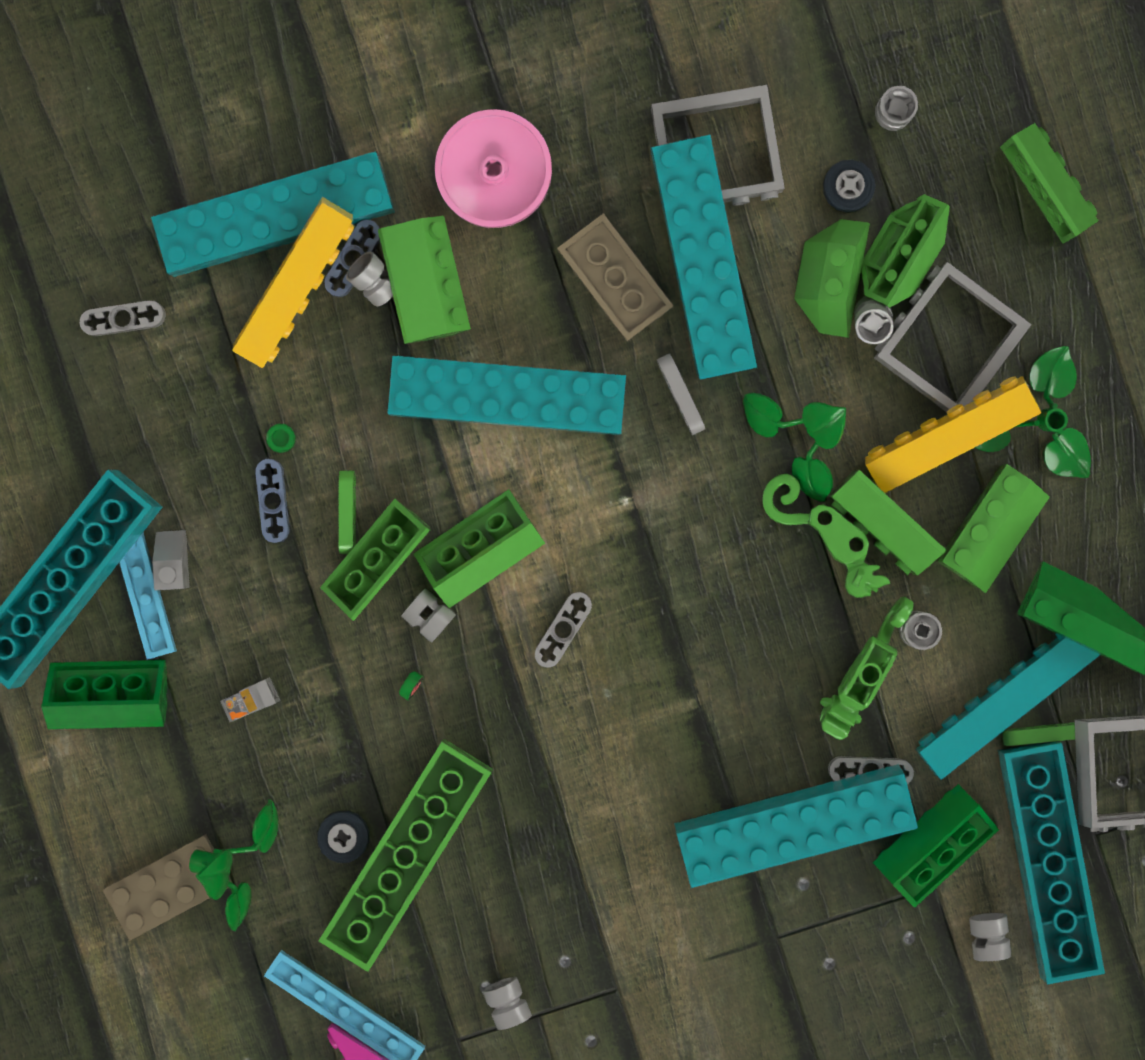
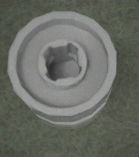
M905 86L889 88L879 99L875 107V117L880 126L890 131L903 129L913 119L918 110L916 95Z
M373 252L364 253L350 266L346 274L347 281L357 290H364L363 295L374 306L379 307L393 297L387 268H384V262Z
M866 296L860 299L854 310L855 330L858 337L868 344H880L890 338L894 326L892 309Z
M425 588L401 617L412 627L419 626V633L432 643L456 614L445 604L438 605V598ZM428 607L433 613L425 621L420 615Z
M912 611L905 624L898 628L903 642L919 650L933 648L938 644L942 636L941 623L937 617L923 611Z
M984 913L969 918L971 935L976 937L972 942L974 960L999 961L1011 957L1010 939L1005 937L1009 932L1006 914Z
M514 976L500 980L482 990L486 1003L490 1007L495 1008L491 1015L497 1030L514 1027L532 1016L527 1001L519 998L522 995V988L517 977Z

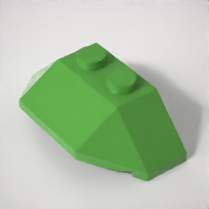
M923 194L916 201L906 204L889 215L863 259L861 271L864 295L867 298L891 308L916 293L945 244L950 208L948 204Z
M840 219L805 241L794 299L820 334L849 338L870 226L868 222Z

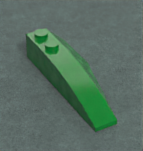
M1042 561L1017 614L1145 676V627L1097 587Z

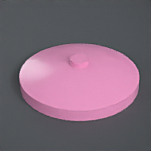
M483 110L462 118L446 133L437 151L435 176L438 189L444 201L455 214L477 226L501 228L521 222L540 206L551 183L552 162L544 138L529 121L505 110Z

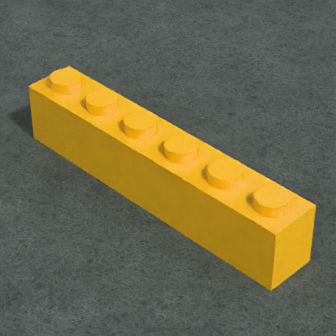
M321 198L233 343V352L261 368L265 366L267 361L270 363L274 361L280 350L277 347L282 337L287 339L295 324L291 322L296 313L302 314L310 301V299L306 298L312 288L317 290L325 275L321 272L326 264L331 266L340 252L336 248L341 239L347 241L355 226L351 224L353 221L352 214L326 198Z
M1010 377L1000 384V388L992 392L986 390L977 394L973 398V402L965 406L959 404L950 408L946 412V416L938 420L931 418L920 425L921 429L911 434L907 431L898 435L894 439V443L886 447L879 445L868 452V456L865 457V464L876 485L886 493L1041 414L1039 405L1024 377Z

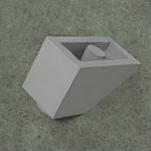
M186 530L156 532L152 561L154 591L190 588Z

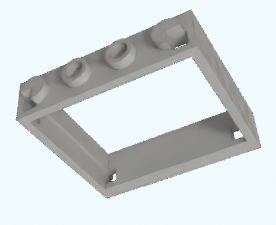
M767 85L652 104L651 113L657 146L667 144L663 119L760 103L773 182L722 190L724 202L732 201L733 206L750 203L749 198L760 196L761 201L778 198V193H782L785 189Z
M948 262L943 264L941 268L936 265L932 272L929 273L926 278L930 281L924 291L919 288L909 301L912 307L907 314L901 312L893 322L895 330L885 342L877 344L875 350L878 353L874 357L875 360L946 412L956 405L962 404L965 406L974 401L973 398L984 390L1032 325ZM947 276L1013 325L956 403L890 355Z
M1145 715L1075 720L1079 825L1089 827L1090 832H1108V827L1116 826L1117 830H1135V825L1144 824L1145 828V811L1097 814L1094 733L1145 730Z

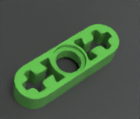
M340 470L339 554L348 555L356 545L355 470Z
M1075 722L1005 729L1002 732L1003 744L1005 746L1075 740Z

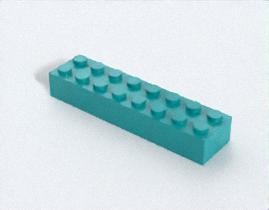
M711 135L651 147L697 377L701 380L757 368Z
M376 151L151 217L167 274L176 277L295 242L322 197L352 214L353 221L351 224L353 225L363 220H371L395 213Z
M392 356L388 415L621 435L626 375Z
M107 470L0 606V683L7 689L22 687L163 508L119 470Z
M1055 741L998 750L1040 978L1048 985L1105 974L1063 745L1061 742Z
M899 764L674 823L691 888L918 828L905 774Z

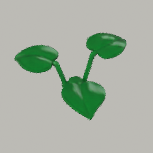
M1069 347L1053 348L1039 356L1032 364L1029 372L1031 388L1037 392H1044L1043 398L1049 405V408L1041 410L1037 420L1025 421L1015 427L1039 426L1043 431L1053 432L1052 438L1054 441L1049 442L1045 446L1043 453L1046 467L1055 475L1062 477L1088 478L1091 470V456L1087 441L1078 430L1065 428L1068 423L1067 414L1062 409L1057 408L1058 405L1050 398V396L1063 398L1073 391L1077 380L1076 368L1072 361ZM1008 430L974 448L985 452L1000 451L1010 443V432Z
M751 392L745 394L743 404L746 418L751 428L763 437L775 436L778 433V427L786 428L804 423L807 433L814 438L815 443L808 451L806 458L797 457L794 459L792 474L798 480L800 489L807 496L814 500L825 502L832 491L833 478L826 464L818 459H813V454L819 446L824 449H831L839 443L845 427L846 408L831 406L822 402H811L804 407L802 418L782 422L780 421L783 415L782 409L774 400L758 393Z
M270 799L261 809L254 822L252 832L254 844L252 846L224 850L215 848L213 853L196 849L190 858L189 869L191 872L197 873L196 878L204 886L209 898L218 900L224 894L227 887L231 889L232 894L226 901L225 914L227 923L231 931L236 932L248 913L252 894L248 883L241 882L237 887L229 881L232 854L254 852L258 849L260 852L266 853L271 848L278 832V813L275 804Z

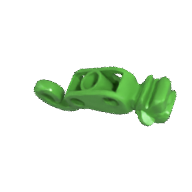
M789 474L777 475L767 484L763 493V507L766 514L775 522L783 525L806 524L818 531L834 560L845 565L847 568L845 589L849 595L855 598L871 596V591L878 592V588L890 584V580L886 576L873 575V572L880 569L879 565H868L864 562L869 547L866 535L839 512L826 505L814 507L809 514H787L780 512L773 504L775 491L780 486L787 485L790 491L788 494L781 496V503L789 505L798 498L800 484L795 477ZM821 513L829 514L831 523L821 525L818 522V516ZM852 539L860 540L863 544L862 550L858 552L852 551L849 547V542Z
M904 596L894 603L884 618L877 637L872 636L868 639L838 687V695H833L831 698H821L820 704L824 707L820 715V721L823 731L842 740L848 736L851 726L854 727L855 724L861 723L862 718L858 714L859 710L862 711L870 705L895 661L897 649L890 646L889 642L894 628L902 627L911 615L914 607L911 599Z

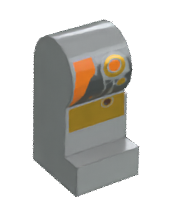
M269 677L240 690L239 693L220 702L229 722H232L276 704L281 700Z

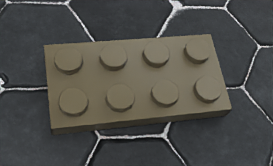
M604 213L557 248L627 342L673 308V304Z
M206 834L102 890L129 941L209 899L204 886L196 878L197 873H193L189 869L191 855L196 849L212 853L214 851Z

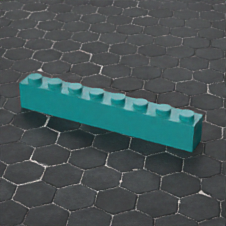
M1056 633L1057 638L1049 645L1045 642L1038 646L1032 652L1034 656L1026 663L1022 660L1015 664L1009 670L1011 674L1003 681L999 678L987 687L989 692L980 699L976 696L964 705L965 711L958 716L953 714L941 723L943 728L937 733L933 734L930 732L918 741L920 746L915 750L935 776L942 780L1090 664L1100 654Z

